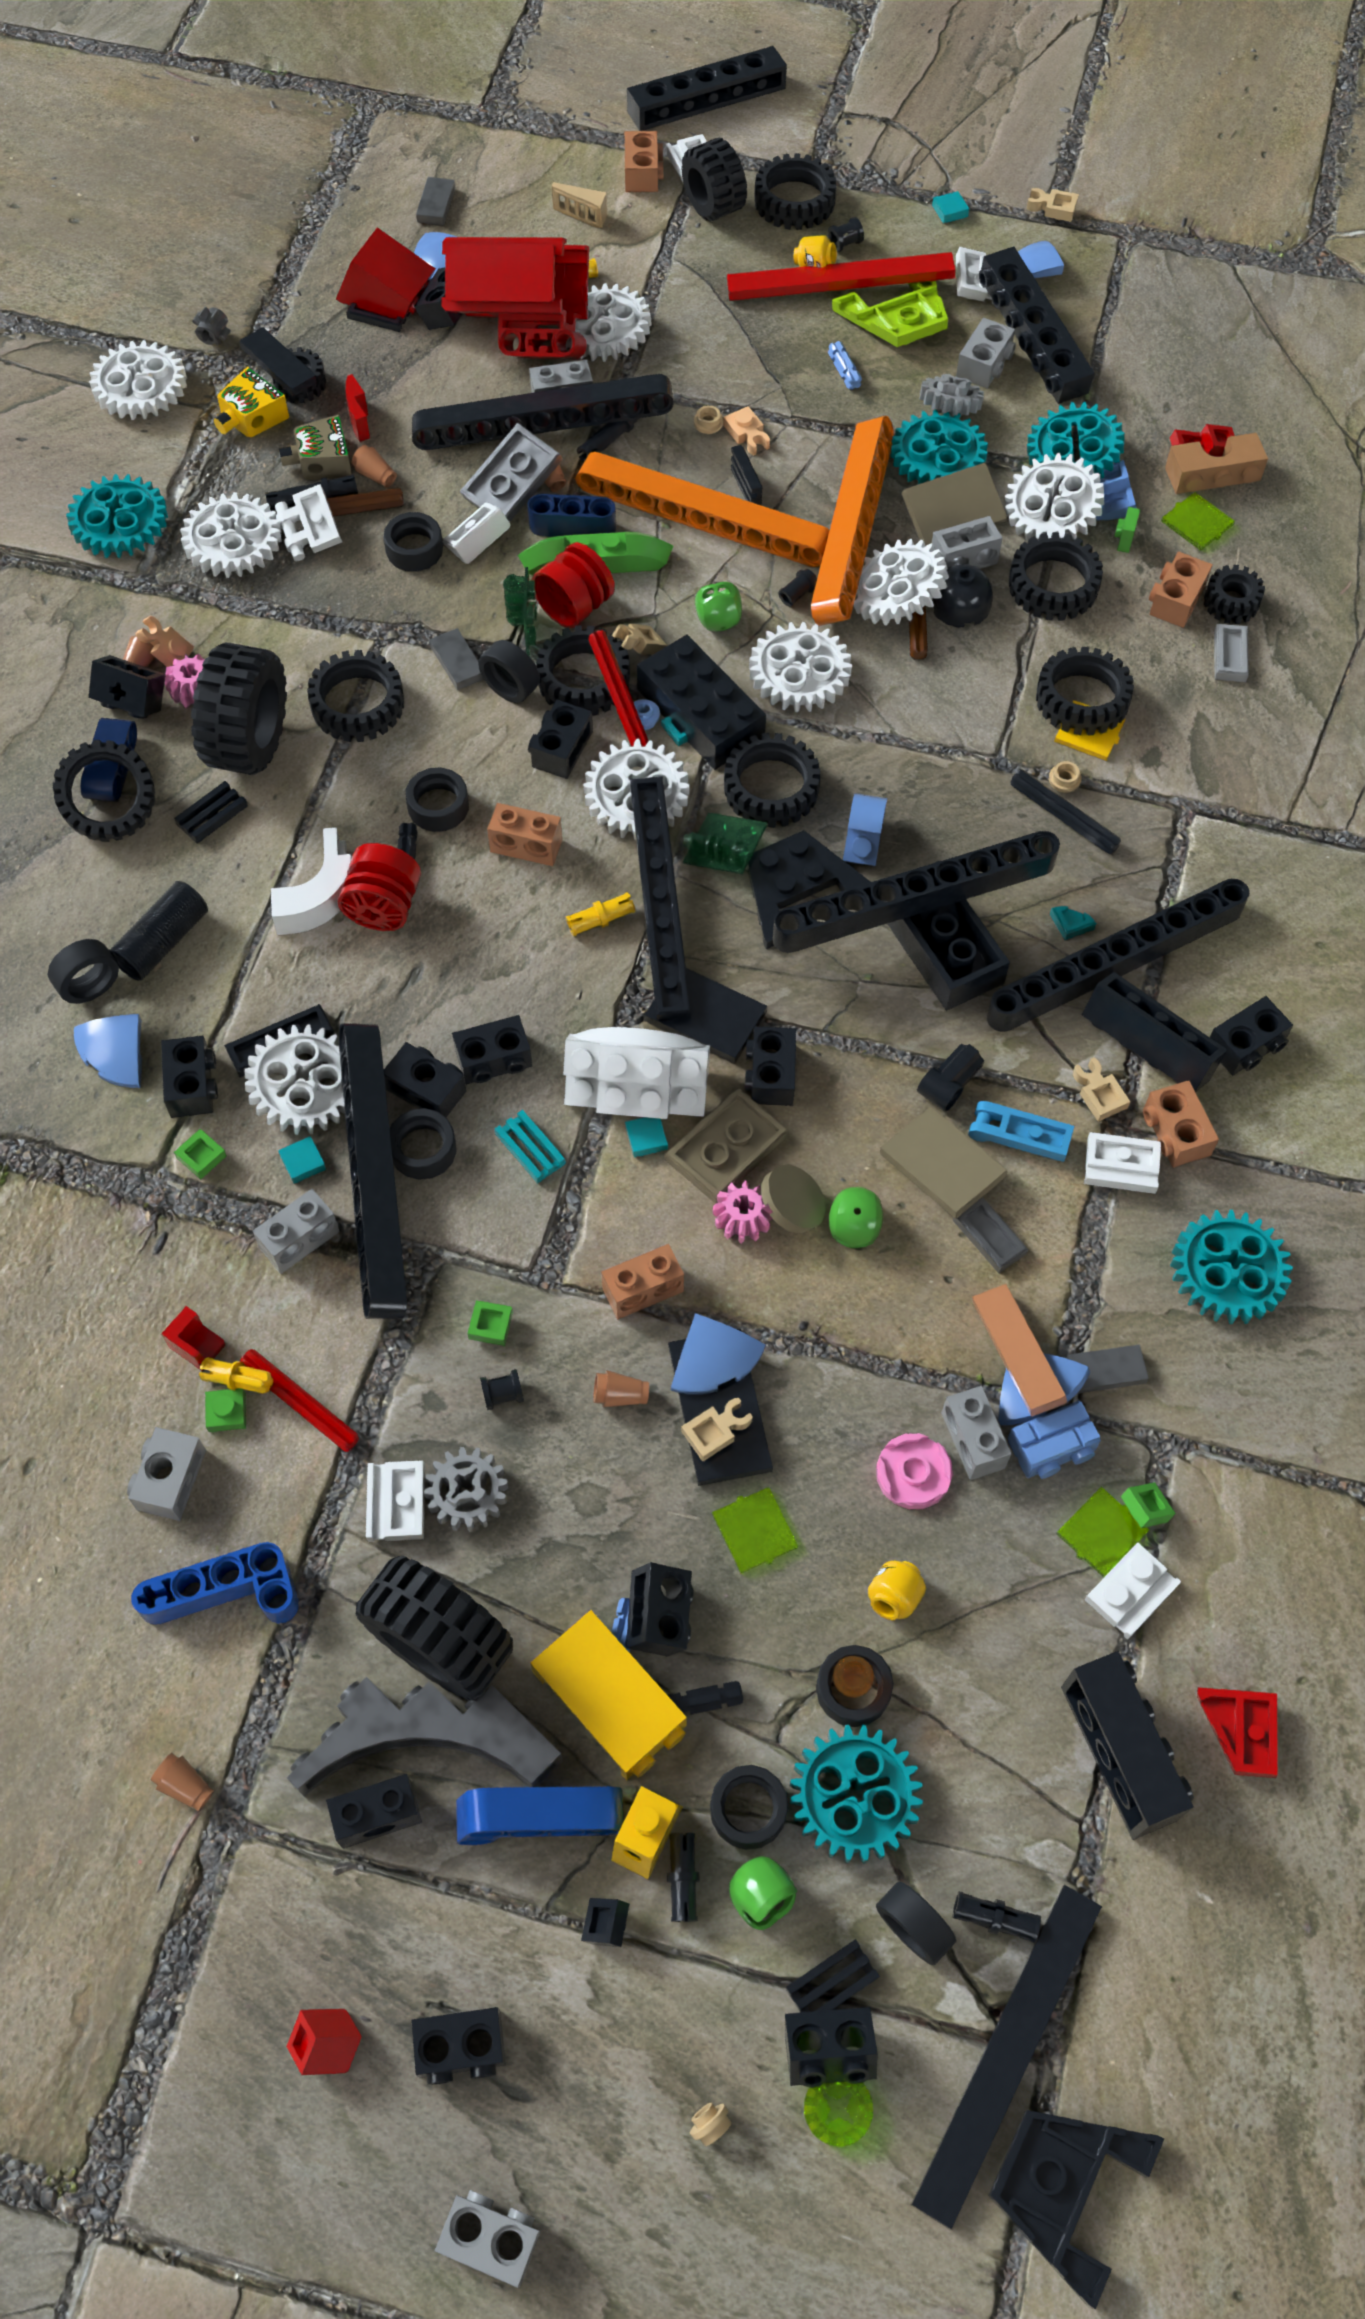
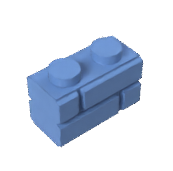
M1080 1401L1012 1428L1007 1438L1025 1476L1030 1478L1039 1475L1041 1479L1056 1474L1061 1470L1060 1465L1071 1460L1075 1465L1088 1461L1095 1456L1094 1451L1101 1441L1100 1435L1093 1422L1090 1421L1089 1415Z

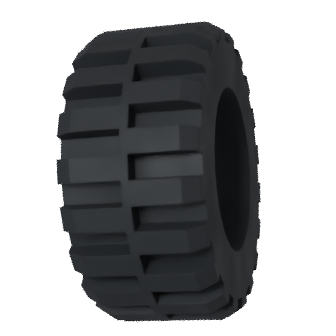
M225 642L213 648L209 652V657L205 658L202 664L203 669L198 674V684L193 695L194 706L191 711L193 725L191 726L192 736H194L193 745L197 751V756L208 767L255 775L265 770L267 764L271 763L274 758L273 754L277 751L280 736H282V725L286 715L285 701H287L285 669L280 662V658L274 652L267 649Z
M405 1556L390 1559L356 1603L355 1614L357 1619L364 1624V1627L378 1641L432 1682L469 1701L481 1697L513 1651V1638L510 1637L511 1634L502 1627V1624L487 1609L474 1601L470 1595L457 1588L445 1577H441L429 1567H425L418 1561L410 1560Z

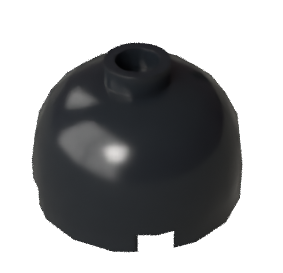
M956 564L948 567L949 578L945 580L947 588L940 590L941 598H932L936 618L947 625L957 628L964 627L965 623L975 622L974 625L980 624L988 617L992 606L993 591L990 580L976 566Z

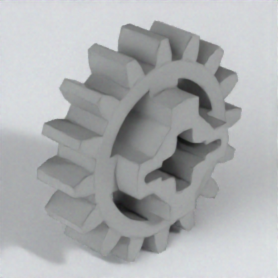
M943 374L941 377L935 376V379L928 377L926 381H922L919 399L924 401V405H932L931 409L937 410L938 413L949 412V415L953 417L960 413L961 417L962 414L969 415V412L976 414L977 410H981L984 391H981L979 386H971L972 382L967 378Z
M460 1447L459 1456L453 1457L449 1451L445 1452L447 1462L442 1464L434 1461L433 1467L436 1475L426 1474L425 1477L427 1484L431 1486L424 1490L425 1498L432 1500L428 1504L430 1513L439 1512L437 1519L441 1525L451 1520L453 1531H457L461 1524H466L468 1532H473L474 1523L478 1521L484 1528L487 1527L486 1517L490 1514L498 1518L500 1512L496 1505L507 1503L506 1495L501 1492L509 1489L507 1479L501 1478L505 1474L503 1466L493 1467L495 1459L492 1454L482 1459L480 1448H476L472 1455H467L465 1448ZM488 1477L492 1482L490 1496L483 1489ZM443 1483L450 1490L446 1495L445 1501L441 1498ZM471 1485L473 1486V1491L471 1493L467 1490H464L462 1493H460L459 1488H461L462 1486L466 1489L470 1488Z

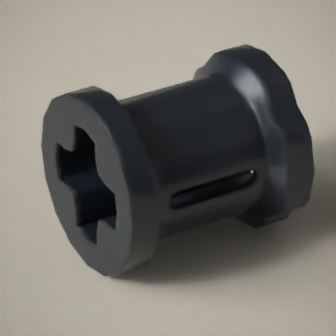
M852 217L846 224L838 227L836 225L830 226L828 228V238L831 242L835 243L837 252H840L844 246L854 242L859 244L864 241L863 226L857 217Z
M517 1369L511 1370L509 1375L487 1379L486 1376L480 1378L487 1410H492L494 1405L517 1400L518 1403L524 1402Z

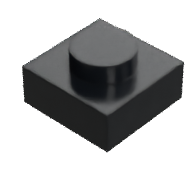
M590 1898L581 1941L592 1945L621 1947L630 1903L618 1899Z

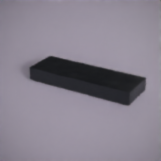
M264 327L240 340L241 349L293 397L317 383L316 375Z
M318 1004L224 1045L239 1078L245 1076L246 1068H251L248 1065V1057L257 1056L255 1045L267 1047L265 1036L269 1035L277 1040L278 1029L280 1028L286 1035L291 1034L292 1025L297 1027L299 1033H304L306 1026L310 1025L311 1034L316 1035L321 1028H324V1038L328 1039L334 1035V1030L321 1005Z

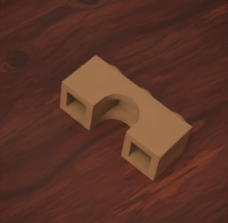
M1257 433L1228 437L1222 457H1214L1207 454L1200 442L1171 446L1165 469L1175 493L1180 494L1261 481L1268 457Z

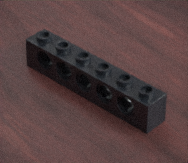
M770 46L627 88V112L638 130L644 131L786 89L787 64L776 48Z
M1010 247L984 256L982 267L979 271L980 284L990 294L995 308L999 309L1005 318L1006 325L1015 329L1014 334L1018 339L1020 348L1026 352L1032 362L1033 369L1040 374L1045 382L1048 393L1053 395L1058 404L1089 394L1095 372L1016 248Z

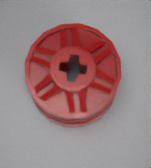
M579 542L567 546L564 552H560L554 561L548 562L539 569L531 579L532 590L542 609L556 623L566 628L569 627V629L578 626L591 614L592 610L598 609L615 592V583L605 562L594 550Z
M367 843L357 847L352 855L347 870L348 876L343 882L342 890L337 900L339 909L347 918L369 929L395 931L402 928L407 921L408 911L412 905L411 898L416 892L421 877L419 864L403 850L390 845Z

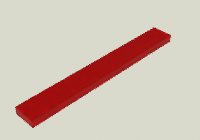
M952 252L827 264L824 267L806 266L727 274L729 301L954 279L956 269Z

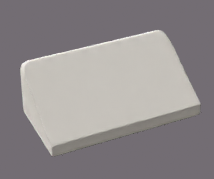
M484 503L443 539V543L462 562L469 564L506 532L511 525L500 508Z

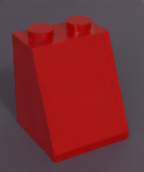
M377 227L352 259L336 300L346 305L356 303L359 309L396 319L397 316L404 319L409 312L412 314L416 312L414 306L431 281L436 268Z

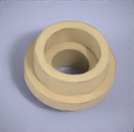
M703 406L694 417V426L701 433H716L723 427V416L718 408Z
M1069 761L1058 763L1051 769L1049 774L1050 785L1055 790L1064 793L1075 791L1080 786L1082 780L1078 766Z
M708 2103L692 2117L691 2121L694 2123V2126L690 2131V2135L694 2140L700 2139L704 2146H708L718 2140L729 2129L732 2122L727 2116L728 2109L724 2104L714 2106L712 2103Z

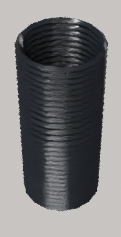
M175 881L168 888V891L141 916V919L133 924V927H130V930L109 949L116 959L119 969L132 979L143 981V978L161 962L163 957L208 913L207 903L190 885L182 881Z

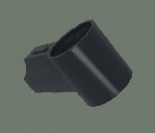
M960 1044L939 1068L934 1066L926 1073L918 1085L917 1092L941 1110L947 1112L961 1096L964 1086L983 1067L985 1060L972 1045Z

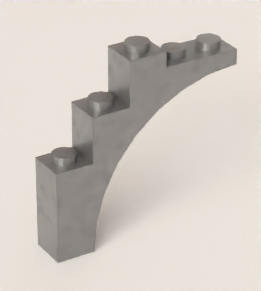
M366 1677L360 1683L358 1681L353 1682L340 1696L341 1702L337 1707L346 1719L341 1724L339 1722L332 1724L321 1737L322 1743L311 1754L307 1751L299 1756L290 1768L292 1773L286 1778L304 1797L328 1776L359 1759L390 1749L430 1746L453 1748L481 1756L510 1771L528 1787H539L563 1761L561 1753L493 1685L481 1697L468 1701L465 1705L467 1711L462 1714L430 1681L423 1688L420 1685L413 1688L402 1702L404 1706L399 1710Z

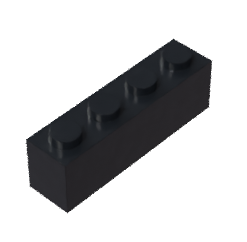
M1115 972L1097 984L1081 1014L1091 1021L1096 1028L1104 1030L1118 1040L1123 1047L1134 1051L1144 1058L1150 1066L1161 1070L1175 1080L1177 1084L1189 1080L1195 1093L1210 1081L1227 1052L1226 1048Z

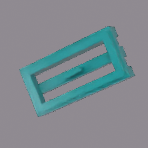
M523 1109L517 1113L515 1119L511 1117L506 1120V1125L503 1127L499 1125L494 1129L495 1135L537 1184L566 1164L563 1155ZM523 1125L554 1161L552 1164L519 1126ZM513 1132L542 1165L543 1170L539 1171L508 1135L509 1133Z

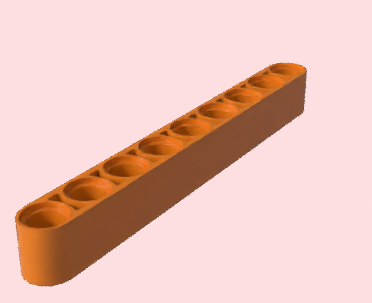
M886 415L859 422L855 428L811 602L812 617L818 626L848 620L852 614L891 452L892 436H894L892 422Z
M599 452L590 453L576 475L577 485L587 493L606 497L614 502L810 567H819L821 565L830 531L822 525Z

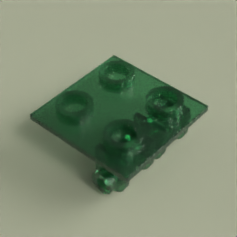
M525 567V576L508 575L503 581L506 619L512 626L524 625L526 653L530 657V645H536V626H531V624L537 621V602H531L536 597L535 580H529V569Z
M708 812L698 833L691 832L683 838V846L688 848L683 864L743 875L768 824L767 822Z

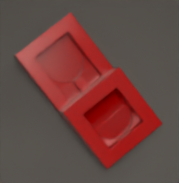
M353 374L346 378V398L353 431L358 441L362 442L370 439L367 422L368 409L365 392Z
M1206 424L1201 433L1175 429L1169 439L1172 446L1200 442L1207 454L1214 457H1222L1228 437L1235 436L1232 427Z

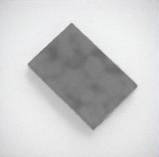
M517 423L459 492L478 509L484 503L500 508L510 522L560 464L563 458L557 451Z

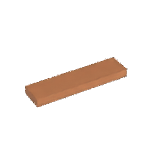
M1007 1284L973 1296V1304L1031 1417L1066 1404V1395Z

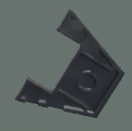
M804 830L746 855L748 875L753 898H755L759 925H761L763 944L766 949L774 946V919L780 909L834 885H837L841 891L871 882Z
M1026 2110L988 2196L1080 2299L1092 2309L1097 2308L1112 2269L1070 2245V2240L1104 2157L1107 2155L1147 2178L1151 2174L1164 2138L1159 2135L1144 2134Z

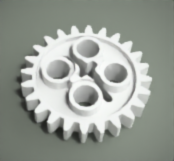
M605 283L600 290L595 285L592 286V292L588 293L587 320H576L575 332L581 333L587 343L586 352L581 359L589 354L591 361H594L597 356H601L603 362H606L607 357L610 355L617 360L618 353L621 352L628 356V348L638 350L637 342L645 343V335L650 334L649 326L652 325L649 304H646L644 297L639 298L638 291L630 293L628 286L619 290L618 284H615L612 289H608ZM571 337L566 342V348H572Z
M145 340L141 342L140 346H136L131 341L129 348L119 344V351L117 352L109 349L110 356H100L101 364L94 363L95 371L90 372L91 381L89 383L95 401L99 402L101 409L107 408L110 415L118 411L119 418L121 419L126 414H130L131 420H134L137 414H141L143 419H147V414L150 412L157 417L158 409L161 408L169 411L168 403L177 405L176 397H183V389L187 388L185 368L182 359L177 358L176 352H169L166 345L159 349L157 342L148 347Z
M1057 453L1055 460L1050 461L1049 456L1046 454L1044 455V462L1041 464L1035 458L1032 459L1033 467L1031 469L1023 465V476L1019 474L1013 475L1014 484H1008V494L1005 495L1006 515L1009 516L1010 526H1015L1017 535L1025 532V541L1027 542L1033 536L1039 539L1040 534L1047 533L1048 538H1051L1052 532L1059 533V538L1063 539L1065 533L1072 535L1071 539L1075 541L1077 532L1087 535V525L1096 526V516H1102V505L1105 504L1104 485L1100 483V474H1094L1092 464L1084 468L1083 458L1073 463L1072 454L1064 461L1061 460L1060 453ZM1050 512H1051V516H1050L1049 520H1048L1047 522H1045V521L1047 520L1048 516L1050 515Z
M234 492L231 499H227L223 493L219 501L209 497V505L198 503L200 511L190 510L191 519L186 518L183 520L185 527L180 529L182 534L181 542L187 559L192 560L194 567L200 565L203 573L212 569L213 576L215 577L221 571H224L226 578L230 577L232 571H236L237 575L242 577L244 569L254 573V565L264 568L263 559L273 560L272 551H279L278 542H282L279 520L276 519V512L270 510L268 503L261 505L260 498H256L251 502L249 494L244 495L242 499H238L237 493Z
M909 539L906 545H902L900 540H897L893 548L885 544L883 552L876 549L873 550L874 557H865L864 560L865 566L862 568L854 608L857 614L861 613L864 620L871 618L873 624H876L880 619H882L884 625H887L891 619H894L896 624H899L904 616L911 621L912 613L914 612L923 615L922 607H933L932 598H941L940 590L947 588L945 580L949 578L948 568L940 550H935L932 543L925 546L923 540L914 545L912 539Z
M792 622L789 623L788 630H784L778 625L776 634L766 631V640L758 638L757 647H752V656L749 659L750 680H754V689H761V698L771 695L770 704L774 705L781 701L783 710L791 704L794 705L795 712L800 710L801 705H805L806 709L811 712L812 704L815 703L823 709L825 699L834 703L835 695L842 696L844 687L849 685L852 664H850L851 654L846 653L847 645H839L838 635L829 638V629L824 630L822 633L818 632L817 624L811 630L807 629L805 622H802L800 628L797 629Z
M639 739L635 740L634 747H629L626 740H623L622 749L620 750L613 744L610 745V755L602 751L599 752L600 762L591 761L592 771L585 773L587 783H584L583 786L584 794H587L585 795V804L590 806V816H597L599 826L608 823V833L611 834L618 828L620 829L621 838H624L627 832L630 831L633 833L634 840H636L633 811L630 810L632 808L630 779L663 776L668 825L674 826V816H683L682 807L688 805V796H686L689 795L688 773L683 772L682 761L675 762L674 752L665 756V746L663 744L657 750H654L652 740H649L645 747H641ZM633 767H642V768H643L642 770H639V771H634V770H632ZM610 787H619V788H620V789H618L617 791H609V790H607V789L610 788Z
M292 1025L291 1034L286 1035L281 1028L278 1029L277 1040L266 1035L265 1043L267 1047L255 1045L257 1056L248 1057V1065L251 1068L245 1069V1078L248 1079L245 1082V1091L251 1093L249 1095L250 1105L258 1104L256 1107V1114L258 1116L268 1113V1125L279 1120L280 1131L282 1132L288 1125H293L295 1135H298L301 1126H306L309 1134H313L314 1125L319 1124L326 1131L328 1119H331L336 1124L340 1123L339 1112L345 1114L339 1046H336V1034L326 1039L324 1038V1028H321L315 1035L311 1034L310 1025L306 1026L304 1033H299L297 1027ZM307 1053L312 1055L313 1058L303 1061L297 1058V1056ZM274 1073H281L286 1076L279 1081L269 1078ZM324 1078H330L336 1081V1083L331 1086H325L319 1081ZM286 1093L283 1097H278V1096H277V1095H282V1094ZM296 1098H303L308 1101L303 1106H297L291 1102Z

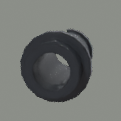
M809 569L799 570L796 573V578L779 590L778 595L781 601L786 606L791 607L804 594L813 592L817 582L816 575Z

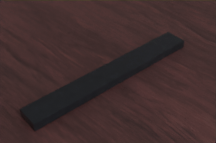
M663 776L630 779L657 1020L691 1017V1006Z
M1065 1884L1062 1886L911 2203V2206L952 2230L1102 1908L1098 1903Z

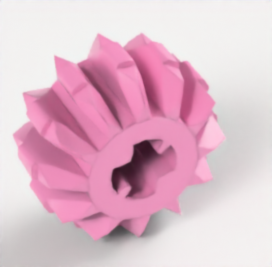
M199 653L193 658L185 654L184 659L181 661L173 659V666L166 667L164 682L166 690L169 691L171 699L175 703L181 702L185 708L194 704L193 695L198 684V674L203 669L202 664L204 660Z
M745 1180L742 1188L738 1189L731 1183L728 1186V1193L719 1192L717 1195L718 1203L713 1205V1215L717 1217L715 1219L716 1228L725 1229L724 1236L726 1239L736 1234L738 1235V1241L742 1244L745 1241V1236L749 1235L756 1242L759 1239V1231L764 1233L769 1231L772 1210L768 1204L765 1206L763 1203L760 1185L751 1190L749 1189V1183ZM740 1210L747 1211V1214H741Z

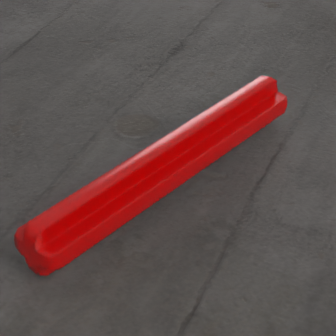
M604 630L596 631L589 636V642L631 747H634L635 740L639 739L641 747H645L649 742L606 632Z
M255 1349L248 1350L242 1356L240 1362H243L245 1367L270 1372L273 1378V1385L270 1386L269 1390L343 1451L349 1452L358 1443V1434Z

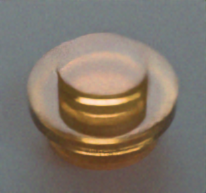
M848 1656L837 1663L833 1673V1680L840 1693L847 1697L857 1698L865 1695L871 1689L874 1681V1672L871 1665L865 1659L858 1656Z

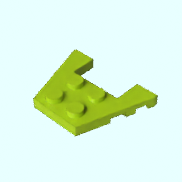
M936 281L907 283L914 290L913 292L868 307L855 291L832 299V310L896 347L907 345L910 342L948 329V317L941 296H938Z

